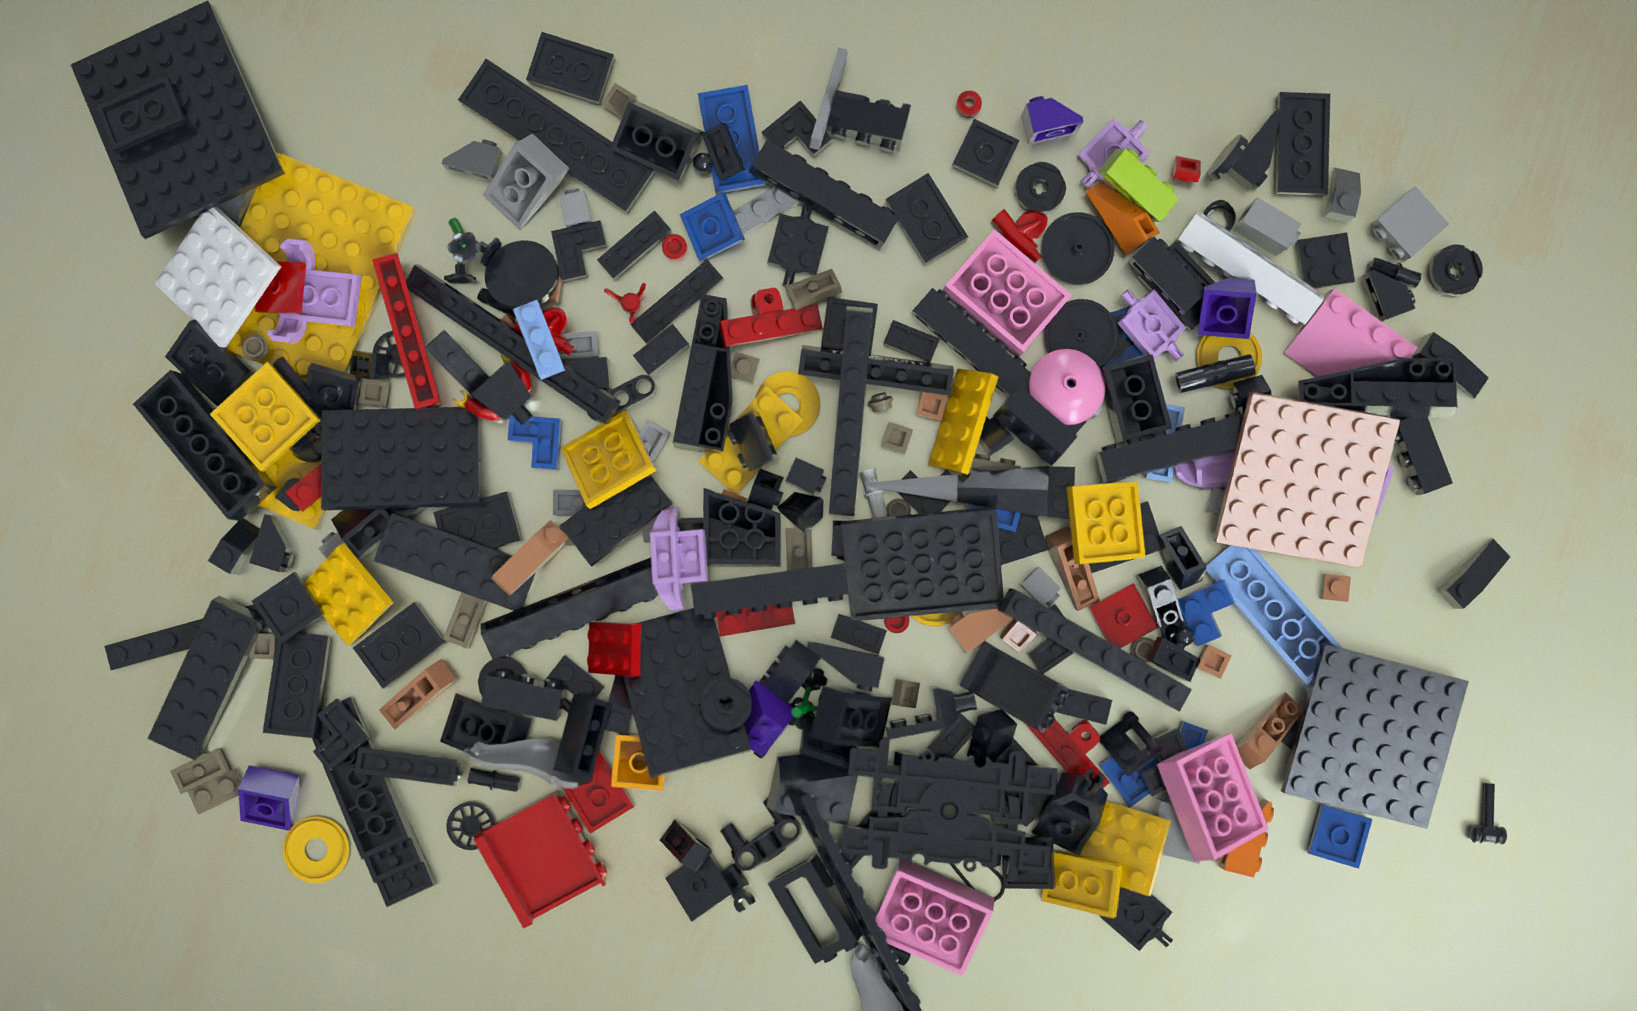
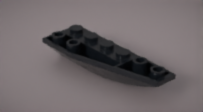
M701 294L673 437L674 447L698 452L724 451L733 404L730 347L723 346L719 327L720 321L728 320L727 298Z
M1401 358L1298 381V400L1388 417L1452 418L1458 407L1455 359Z
M426 507L342 510L331 521L341 539L355 556L365 559L379 547L392 512L413 519Z

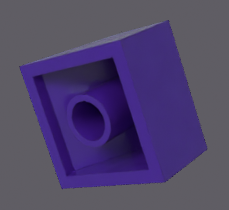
M1044 96L1030 99L1029 103H1026L1021 115L1028 144L1075 134L1084 122L1083 117L1053 98L1044 99Z
M1227 278L1204 287L1198 335L1249 339L1257 295L1255 280Z
M755 681L749 689L752 706L750 716L744 723L751 750L763 757L794 716L792 715L793 707L758 681Z
M249 765L238 788L240 821L287 831L291 830L300 793L299 775Z

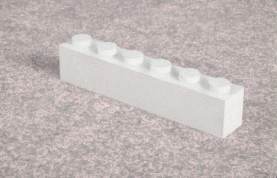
M1199 210L1196 211L1178 238L1182 241L1180 245L1189 252L1193 253L1195 250L1201 254V259L1208 265L1214 267L1216 264L1224 270L1222 273L1226 277L1255 280L1256 292L1266 298L1264 301L1274 309L1279 307L1287 312L1286 316L1297 324L1299 321L1306 324L1324 300L1322 293Z

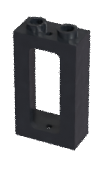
M817 853L776 875L768 883L814 964L822 960L824 963H827L838 956L837 952L843 949L848 952L859 945L858 940L862 935ZM801 877L807 879L839 934L838 940L826 946L820 945L787 888L788 884Z

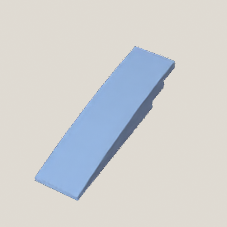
M1230 545L1206 565V572L1215 583L1223 579L1225 580L1235 601L1233 605L1297 681L1309 692L1322 643L1340 648L1342 646L1256 549Z

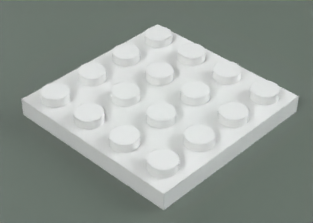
M216 206L200 214L154 284L191 320L196 319L219 347H227L281 266Z

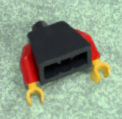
M501 354V358L504 364L476 388L470 396L465 390H460L465 396L462 401L453 399L459 407L467 409L479 418L493 422L499 419L505 421L512 415L523 425L533 416L523 405L531 397L529 392L532 386L529 372L509 358H505L503 354Z

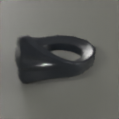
M1225 200L1212 202L1206 207L1203 214L1209 217L1215 209L1226 211L1228 222L1225 229L1231 231L1236 221L1234 208Z

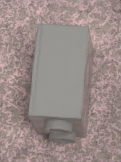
M1415 186L1400 197L1370 225L1374 228L1373 233L1382 241L1384 240L1391 247L1390 252L1392 255L1404 262L1413 257L1446 228L1449 223Z
M1257 197L1245 208L1233 231L1277 256L1282 251L1288 250L1290 245L1293 246L1301 234L1298 231L1301 223Z
M1165 796L1164 800L1157 798L1153 815L1171 820L1162 855L1200 864V861H1194L1170 797Z

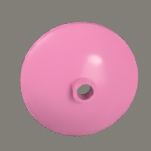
M1059 349L1046 354L1034 366L1029 378V394L1064 425H1075L1092 417L1100 408L1105 395V381L1099 366L1088 355L1073 349ZM1067 380L1074 382L1073 388L1067 386Z

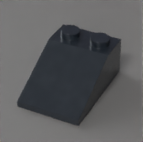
M751 411L729 424L731 430H728L727 433L732 444H738L741 453L737 455L743 468L748 467L749 471H753L779 459L759 412Z
M808 641L807 647L819 655L852 683L857 684V689L872 692L873 687L879 688L885 659L883 656Z
M822 686L818 698L819 703L816 716L812 725L811 737L836 745L879 748L880 740L884 736L892 698L839 687Z
M455 693L440 742L464 751L467 748L469 750L472 749L477 742L487 745H498L522 741L526 739L532 718L515 712L481 706L480 700Z

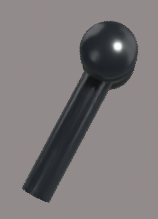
M1484 783L1483 826L1473 825L1471 827L1470 839L1473 843H1499L1503 845L1507 841L1506 829L1504 827H1494L1495 784Z

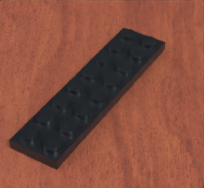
M487 58L458 99L461 104L517 141L531 134L536 136L569 167L568 175L625 213L629 211L655 172L654 169L611 150L612 141Z

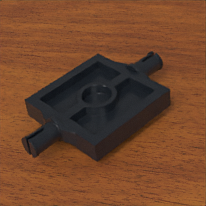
M805 205L802 207L800 216L792 217L780 213L767 264L778 266L786 271L782 284L784 287L787 286L788 278H790L788 285L793 284L795 274L804 273L811 276L817 274L829 226L812 221L810 219L812 209L808 208L806 213L807 207Z
M1122 888L1119 890L1117 916L1114 918L1099 916L1139 952L1148 941L1154 938L1165 947H1168L1169 944L1162 937L1170 943L1173 941L1171 937L1162 931L1164 922L1173 912L1152 894L1147 896Z

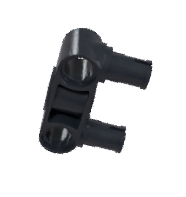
M767 798L765 801H763V804L765 805L766 808H767L768 798ZM767 808L775 821L773 823L774 827L762 832L750 843L744 841L733 823L720 830L732 849L730 853L736 866L742 871L755 870L798 841L802 835V827L794 815L774 812ZM789 823L794 824L797 829L795 836L792 838H787L783 833L784 827ZM746 852H750L754 858L753 864L749 867H745L741 863V857Z

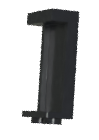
M986 641L981 645L959 686L968 691L973 690L975 695L1041 733H1044L1045 729L1049 730L1055 721L1054 713L1058 706L1062 707L1068 697L1066 693L1068 688Z

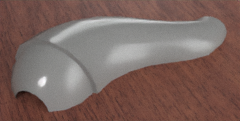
M528 739L498 745H487L477 742L472 749L469 750L467 748L464 750V754L469 759L484 767L527 772L544 779L552 786L574 789L582 786L588 780L587 778L573 777L553 770L560 742L555 740Z
M859 944L853 954L851 970L861 999L862 1011H904L896 996L881 977L869 949Z

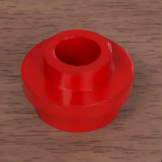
M967 90L959 95L957 108L961 114L973 116L981 109L982 99L975 91ZM972 99L974 105L971 107L967 106L965 100Z

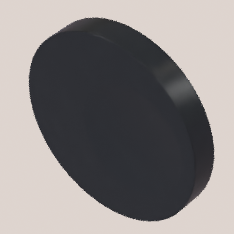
M1083 212L1068 213L1054 220L1045 231L1040 246L1041 259L1047 272L1055 280L1069 286H1085L1100 279L1111 266L1115 252L1114 240L1109 228L1099 218Z
M515 241L501 247L490 258L485 269V284L491 297L497 304L514 311V308L535 300L538 301L539 305H542L553 295L559 282V268L554 256L545 246L534 241Z
M1075 299L1066 302L1045 326L1044 342L1048 353L1059 349L1077 350L1092 358L1099 368L1103 367L1112 358L1119 339L1117 323L1112 314L1103 305L1088 299Z

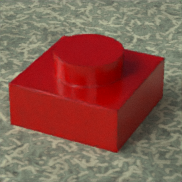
M1176 156L1173 164V178L1184 182L1192 181L1198 183L1201 175V160Z

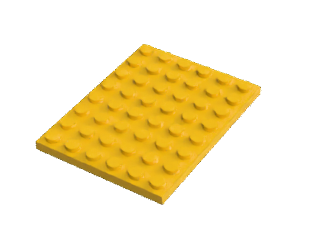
M276 152L285 174L256 188L240 228L275 261L287 262L286 253L280 248V244L286 239L304 240L309 242L314 250L315 270L362 276L355 327L307 322L305 333L298 343L272 341L267 332L277 327L280 314L255 312L254 306L226 348L230 352L247 358L242 350L243 342L251 335H259L268 342L269 351L265 358L255 362L263 365L266 362L273 364L276 359L284 357L300 379L305 382L308 367L311 363L347 373L352 350H356L381 291L372 259L397 252L414 207Z

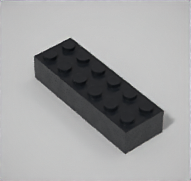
M169 370L133 403L139 413L227 519L241 521L277 488L265 471L261 472L210 415L214 410L182 373Z
M220 595L211 600L147 739L193 760L198 759L204 753L265 622L259 613Z

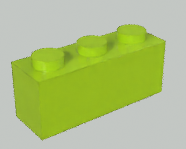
M1130 148L1116 149L1098 173L1125 198L1145 210L1153 222H1161L1179 200L1173 193L1175 189L1167 182H1161L1156 177L1157 172L1148 165L1144 166L1138 161L1139 156Z

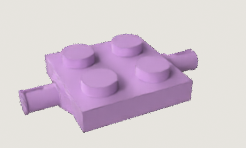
M1113 118L1078 154V157L1090 170L1080 181L1081 184L1084 185L1090 178L1084 186L1088 189L1098 178L1115 190L1098 171L1116 149L1130 148L1138 154V161L1142 162L1150 154L1141 145L1138 138L1148 128L1146 123L1137 130L1144 123L1142 120H1139L1129 130Z
M1127 289L1121 297L1129 304L1130 308L1127 314L1118 322V325L1144 356L1153 354L1155 359L1161 352L1167 350L1175 361L1181 359L1184 354L1175 345L1178 336L1186 329L1184 324L1155 290L1150 291L1144 298L1138 300L1130 289Z

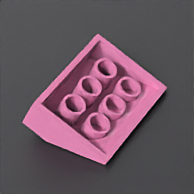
M995 229L942 290L950 297L953 303L967 311L974 321L982 324L994 338L1003 342L1008 350L1018 357L1072 296Z
M1334 288L1325 294L1323 302L1308 322L1302 326L1283 354L1315 377L1401 358H1411L1417 347Z
M1232 733L1178 753L1157 764L1194 861L1216 860L1269 830Z
M899 859L874 919L877 925L885 932L887 944L963 976L994 911L995 898L914 863L909 864L907 860Z

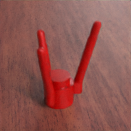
M646 283L641 284L637 294L627 293L623 297L608 288L604 289L607 295L621 303L622 309L627 314H630V323L634 322L637 317L636 313L641 310V299L644 297Z

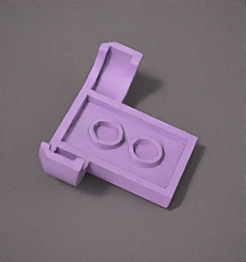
M286 239L280 244V248L286 253L287 262L306 263L302 314H280L277 327L267 332L272 341L298 343L305 333L307 322L355 327L362 276L315 270L314 250L307 241Z

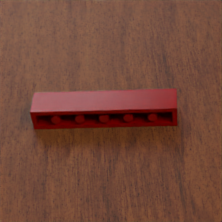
M398 253L372 259L414 408L419 410L440 405Z

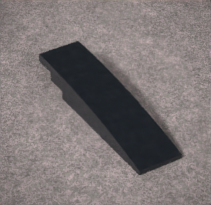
M352 697L342 700L343 704L368 733ZM320 718L316 739L312 738L316 748L333 735ZM371 738L361 746L362 748L376 749ZM357 749L333 771H328L324 765L323 767L360 858L365 860L374 883H377L386 907H390L436 884L390 778L354 773Z

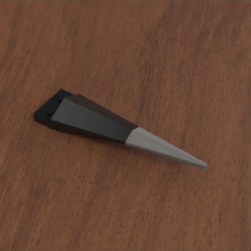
M1029 467L969 473L968 475L956 474L869 483L868 486L983 507L996 506V509L1043 518L1070 519L1067 487L1075 486V467Z

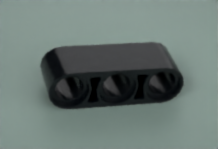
M639 375L608 391L615 398L622 392L627 393L629 397L625 405L618 406L613 417L624 410L628 411L651 399L657 391L654 380L648 375ZM649 381L651 383L650 391L641 394L638 391L639 383ZM587 412L588 416L593 421L597 423H602L600 420H598L597 418H595Z

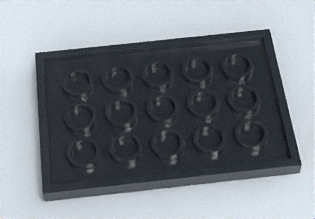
M433 407L415 410V408L322 410V511L480 506L478 417L467 409L461 407Z
M996 506L841 521L851 622L999 608L1004 599Z
M694 608L634 623L641 624L640 676H623L650 779L751 752L744 724L729 732L717 730L704 720L700 711L701 695L705 687L714 680L731 678L715 619H701L700 615H695ZM728 698L726 701L721 699L719 701L721 703V710H731L733 708L730 705L731 699Z

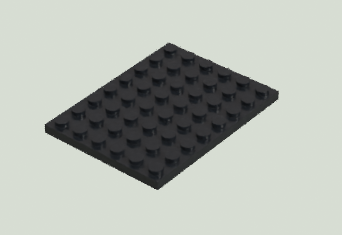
M208 0L70 64L139 232L145 240L285 174L216 13ZM167 75L172 82L187 123L116 154L110 146L96 106Z

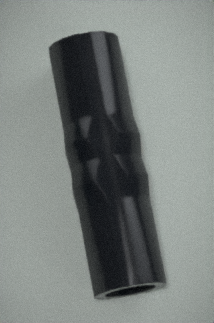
M1251 354L1176 372L1175 380L1179 392L1184 393L1255 375L1256 369Z

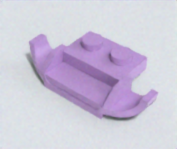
M1235 450L1195 460L1193 463L1175 466L1176 474L1185 483L1201 487V490L1227 487Z
M669 508L661 511L650 533L653 584L658 595L671 611L684 610L681 597L683 584L708 582L705 530L680 531V528L677 527L678 508Z

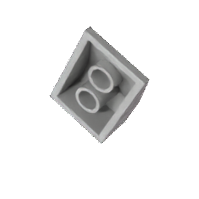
M531 134L514 144L483 196L518 229H521L557 188L569 167L536 136Z

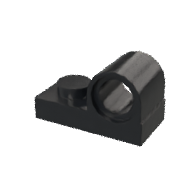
M675 819L660 839L661 843L681 864L695 872L699 871L713 851Z

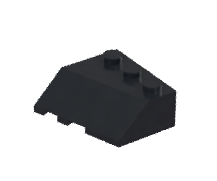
M836 90L828 119L827 131L831 132V135L836 138L845 139L846 136L854 138L855 142L861 145L869 146L870 143L879 145V148L886 152L900 151L911 105L903 103L902 107L899 108L891 104L890 100L885 99L876 100L873 103L870 102V98L864 95Z
M703 488V530H705L707 567H781V513Z
M801 753L777 756L767 808L774 812L799 816L789 796L796 791L809 792L817 800V809L827 822L848 825L858 776L848 775V767L845 769Z

